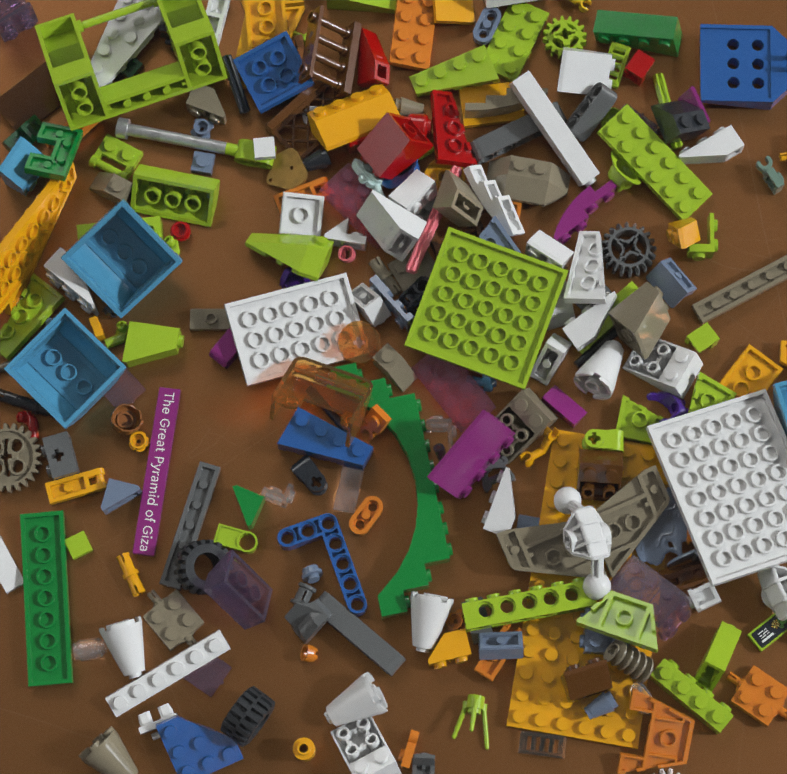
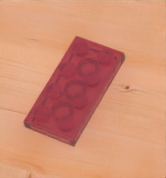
M347 163L319 190V193L325 196V199L345 219L349 218V223L359 233L366 236L367 241L378 250L381 246L356 216L373 189L366 187L365 184H361L358 180L359 176L355 173L351 164Z
M426 355L411 368L462 434L483 409L491 413L497 408L465 368L430 355Z

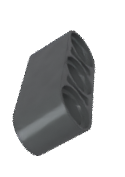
M601 82L596 83L566 122V125L577 140L583 142L591 135L616 102L617 93Z

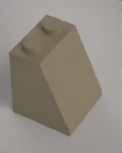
M648 282L644 283L608 312L619 339L644 360L651 354L671 319L667 311L669 307L662 298L663 292L657 286L653 287Z

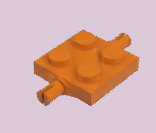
M755 665L751 667L748 674L742 679L730 671L726 679L736 685L735 694L729 701L731 704L765 727H768L772 719L778 714L787 720V709L783 707L787 697L786 686Z

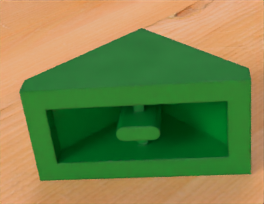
M238 485L232 486L248 529H253L264 506L265 498Z

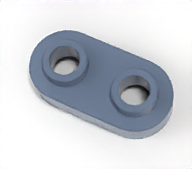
M497 7L484 8L473 29V40L477 44L487 45L490 43L501 21V12ZM488 17H493L494 20H493V21H489L487 18H488ZM480 34H485L486 37H485V38H481L479 35H480Z

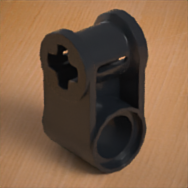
M426 276L417 278L399 296V300L407 308V313L411 312L414 317L417 312L414 306L419 307L429 280Z
M307 454L290 467L293 474L313 495L321 496L326 493L328 483ZM315 481L321 483V486L319 488L317 486H314L313 483Z

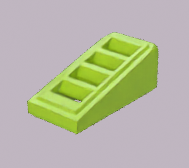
M617 42L611 43L608 52L612 54V59L622 62V64L615 62V69H618L619 72L610 71L609 74L617 77V80L612 79V88L616 89L619 87L631 51L630 46Z

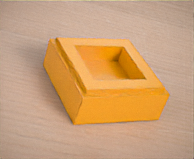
M98 317L89 318L95 337L100 342H103L106 337Z

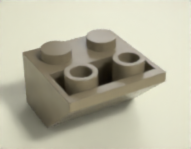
M445 170L433 208L458 227L477 226L483 210L480 200L472 187L451 171Z

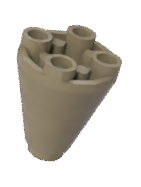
M112 726L103 734H99L92 741L93 744L79 755L85 764L101 774H138L139 772L119 734Z

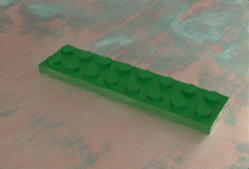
M64 511L20 514L28 687L73 684Z

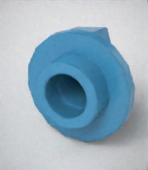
M472 375L467 377V383L483 386L484 391L492 392L493 387L497 386L495 379L482 375V378Z

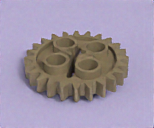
M4 423L3 429L0 427V464L2 465L0 492L2 493L5 487L9 493H12L13 487L21 491L20 484L28 487V479L35 481L32 474L40 473L36 466L43 465V463L38 461V458L43 457V455L37 452L41 449V445H34L38 438H30L32 435L31 431L25 433V427L21 426L18 429L14 423L11 428L7 423ZM7 439L9 440V442H8V448H7L6 442H5ZM21 441L22 448L17 452L14 451L15 443ZM8 454H10L12 458H9L8 462L5 461L4 458L8 457ZM22 462V463H23V469H22V471L16 473V472H15V466H16V464ZM8 467H9L10 474H11L9 477L7 476V474H8Z

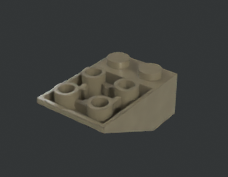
M530 388L521 390L496 416L516 433L513 436L514 441L508 448L504 447L499 453L500 457H507L508 464H510L544 433L547 426L550 427L558 419Z

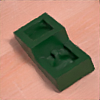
M34 114L1 144L9 152L20 136L33 144L37 140L42 122Z

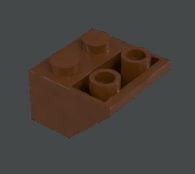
M579 449L576 490L580 493L581 500L607 501L621 489L623 452Z
M600 657L588 660L585 666L579 667V664L566 667V670H564L560 677L569 703L602 693L603 691H609L613 688L607 660H600Z

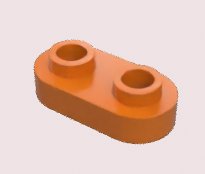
M369 496L363 500L349 520V528L353 534L362 536L369 532L383 512V503L380 498ZM370 505L377 507L375 511H370L368 508ZM362 522L364 527L359 529L356 527V524Z

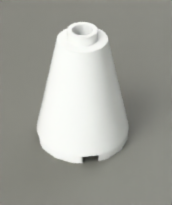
M615 340L606 341L575 373L574 383L583 393L586 394L589 391L594 394L593 398L607 400L614 393L624 353L622 345Z
M411 591L412 645L416 646V651L429 653V649L435 648L453 606L454 599L425 592L423 595L418 594L417 591Z
M141 616L135 617L136 621L134 619H126L107 625L106 631L105 628H99L100 635L124 676L129 675V679L142 676L141 671L145 670Z
M369 672L362 674L326 706L324 715L329 724L333 723L335 726H339L388 711L386 709L388 705L380 687L372 684L375 679Z

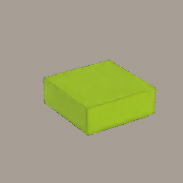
M84 530L65 539L66 546L73 560L93 551Z

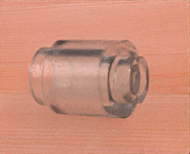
M100 637L78 640L77 643H73L75 660L83 662L103 658L104 653H107L106 643Z

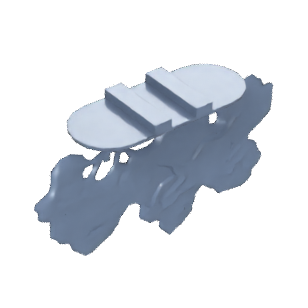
M667 487L666 490L670 497L668 506L635 550L640 562L644 563L647 561L655 566L662 563L665 554L668 552L676 553L678 557L667 563V567H672L690 559L694 562L700 560L696 549L684 554L682 553V543L686 541L687 527L672 491ZM668 542H672L674 547H669Z

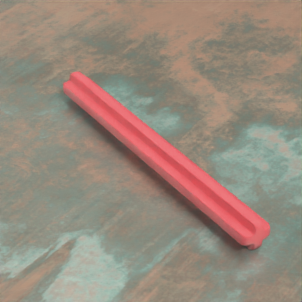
M453 165L450 171L460 178L462 169ZM434 208L430 212L426 221L427 224L405 267L408 273H417L443 216Z

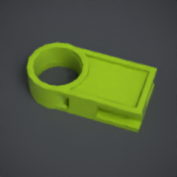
M219 523L214 542L221 543V547L244 554H251L256 551L258 539L254 533ZM251 535L255 538V545L252 549L244 550L240 547L239 542L243 536Z

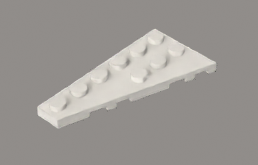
M118 0L114 10L144 0ZM152 6L108 21L91 60L99 87L112 84L116 76L127 68L128 62L132 58L134 59L154 37V32L159 28L160 24L164 25L158 7L154 8Z

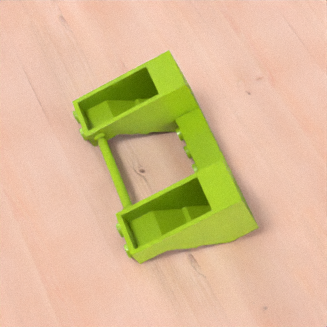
M144 0L82 22L81 20L76 21L74 13L35 25L53 85L71 131L228 78L214 30L201 0ZM152 6L154 8L158 7L177 62L99 87L80 32H83L86 28Z

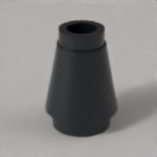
M319 149L302 160L307 172L328 168V165L332 164L326 149Z

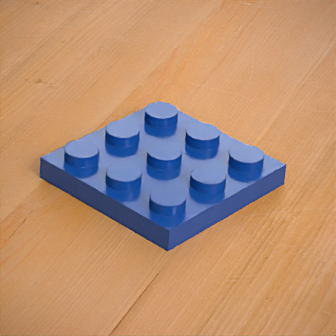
M287 31L233 59L261 114L315 85L312 78L303 84L298 83L300 76L298 71L302 64V58Z

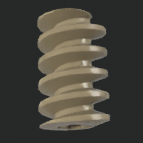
M616 639L607 647L603 655L604 660L610 661L612 666H617L619 671L623 670L625 675H630L631 679H636L638 683H644L652 673L653 659L629 643Z

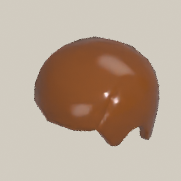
M123 403L116 406L110 415L111 426L120 435L128 436L137 432L143 423L141 411L131 404Z

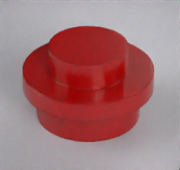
M178 221L171 226L170 234L178 242H183L190 237L191 229L186 222Z

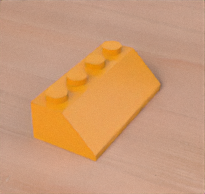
M382 84L373 85L367 90L355 92L349 97L337 99L331 104L316 107L314 110L307 112L312 134L327 151L367 136L386 112L400 114L390 92Z

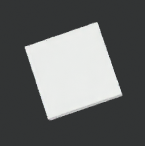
M283 192L279 233L321 236L325 196Z

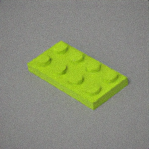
M525 2L508 5L487 47V52L499 78L513 82L520 76L549 17L548 12Z

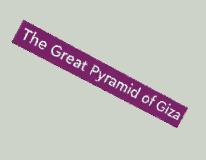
M159 387L133 547L134 555L155 557L181 396L180 389Z

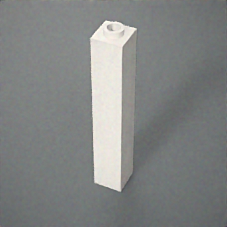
M528 70L509 84L510 88L577 185L580 187L585 184L588 187L597 181L595 177L600 174L531 72Z

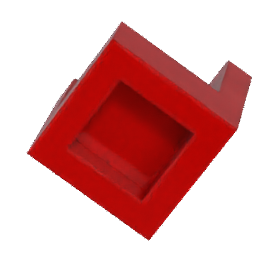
M638 49L625 67L623 76L641 86L655 59Z

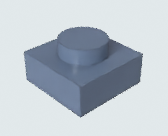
M194 151L191 173L212 176L215 154Z

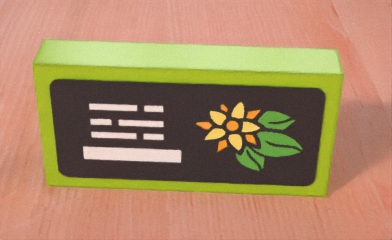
M774 613L747 634V637L762 652L787 632V619L781 621Z

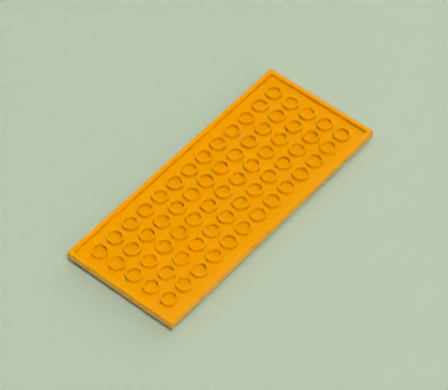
M559 430V437L552 441L539 525L567 522L571 514H563L556 509L554 496L563 487L576 489L579 449H583L582 440L585 434ZM593 438L589 439L592 441V444H596V442L593 441ZM624 441L621 489L643 470L654 465L658 469L665 488H670L652 445ZM582 500L581 505L584 507L592 506L596 510L606 501ZM634 549L613 578H611L604 562V570L611 582V590L653 604L656 626L662 587L658 571L664 569L666 554L662 563L655 566L647 561L644 563L640 562ZM531 572L529 588L537 585L547 588L551 587V583L564 581V584L573 583V579L580 577ZM570 590L565 593L568 600L574 601L577 599L574 591ZM544 596L546 604L552 605L556 602L554 596ZM527 599L525 608H533L534 602L531 599ZM584 610L524 621L522 625L523 658L517 659L506 727L638 749L643 712L630 710L629 701L632 688L646 694L648 679L644 683H638L636 679H631L630 675H625L623 670L619 671L617 666H612L610 661L607 662L613 686L609 691L616 700L618 707L613 712L590 720L584 708L601 693L569 703L560 678L566 667L579 664V667L585 666L588 660L600 657V660H604L603 655L583 654V648L579 647L580 635H584V628L577 626L576 620L580 617V613H584ZM632 645L646 656L651 657L652 651Z

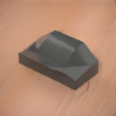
M317 599L310 603L297 602L285 615V619L290 623L292 630L302 642L307 644L333 614Z

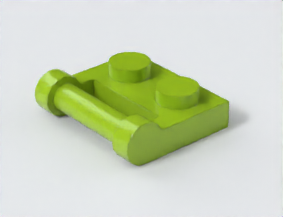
M106 134L96 153L90 158L89 165L129 180L144 154L133 146ZM104 156L126 169L122 171L101 159Z

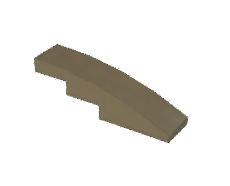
M507 88L505 96L486 95L485 103H465L464 118L491 117L512 113L525 108L512 89ZM542 88L547 96L548 88Z

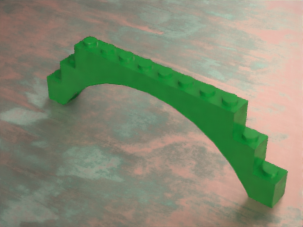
M356 363L332 367L331 372L337 394L363 406L368 411L378 404L391 417V421L386 427L397 439L406 455L415 480L418 507L416 527L409 551L397 573L378 594L382 620L408 615L407 609L411 608L409 595L404 596V593L428 589V582H432L430 569L425 567L450 562V556L453 555L452 545L446 542L445 535L449 534L447 523L442 522L441 514H444L442 501L438 502L436 494L440 493L439 485L427 477L435 466L433 460L428 458L427 452H431L429 439H424L423 432L427 431L425 420H420L419 412L422 411L421 401L416 399L415 393L389 398L393 396L391 384H386L385 378L360 383L364 379L362 369H357Z

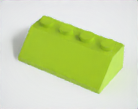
M139 164L133 174L130 207L137 213L211 227L218 201L220 180Z

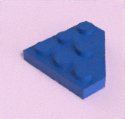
M177 715L156 724L158 733L177 774H210L244 759L235 741L210 727L193 723Z

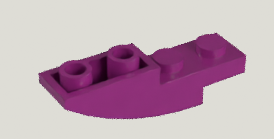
M610 180L597 191H594L591 186L582 191L564 212L553 239L563 245L570 240V235L577 231L579 233V231H583L587 227L588 214L590 215L595 212L600 203L603 201L607 203L615 196L616 185Z

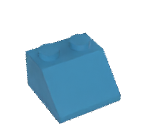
M20 136L0 165V176L7 186L26 196L29 191L31 192L35 188L36 180L39 178V176L24 172L30 152L44 154Z

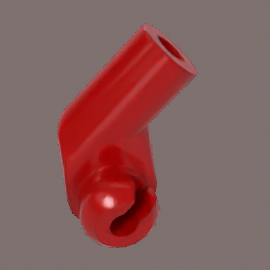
M29 411L18 412L16 414L17 422H22L28 427V431L32 432L30 438H39L38 419Z

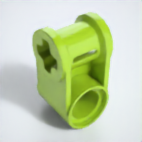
M591 429L587 431L582 440V448L624 453V432L619 429ZM593 438V441L596 442V444H592V441L589 439Z

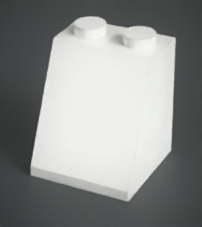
M563 47L557 91L588 94L598 82L611 89L612 79H609L610 71H614L616 59H612L611 53Z

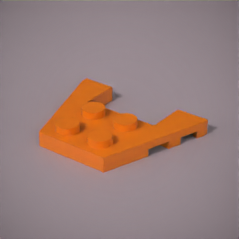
M632 688L629 709L648 712L651 715L643 755L620 752L616 770L617 774H626L629 771H645V769L655 767L664 768L687 764L695 720L657 699Z

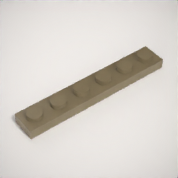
M787 255L693 304L691 308L701 325L786 281Z

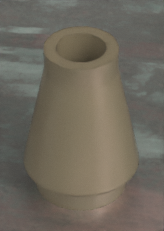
M404 97L395 98L394 103L400 115L408 116L410 113L423 114L424 104Z

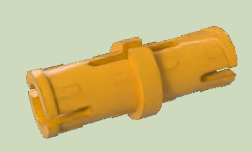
M129 552L123 553L122 557L121 555L116 557L123 571L122 577L127 581L132 596H140L139 593L144 594L146 590L138 576L140 574L139 570L135 569Z

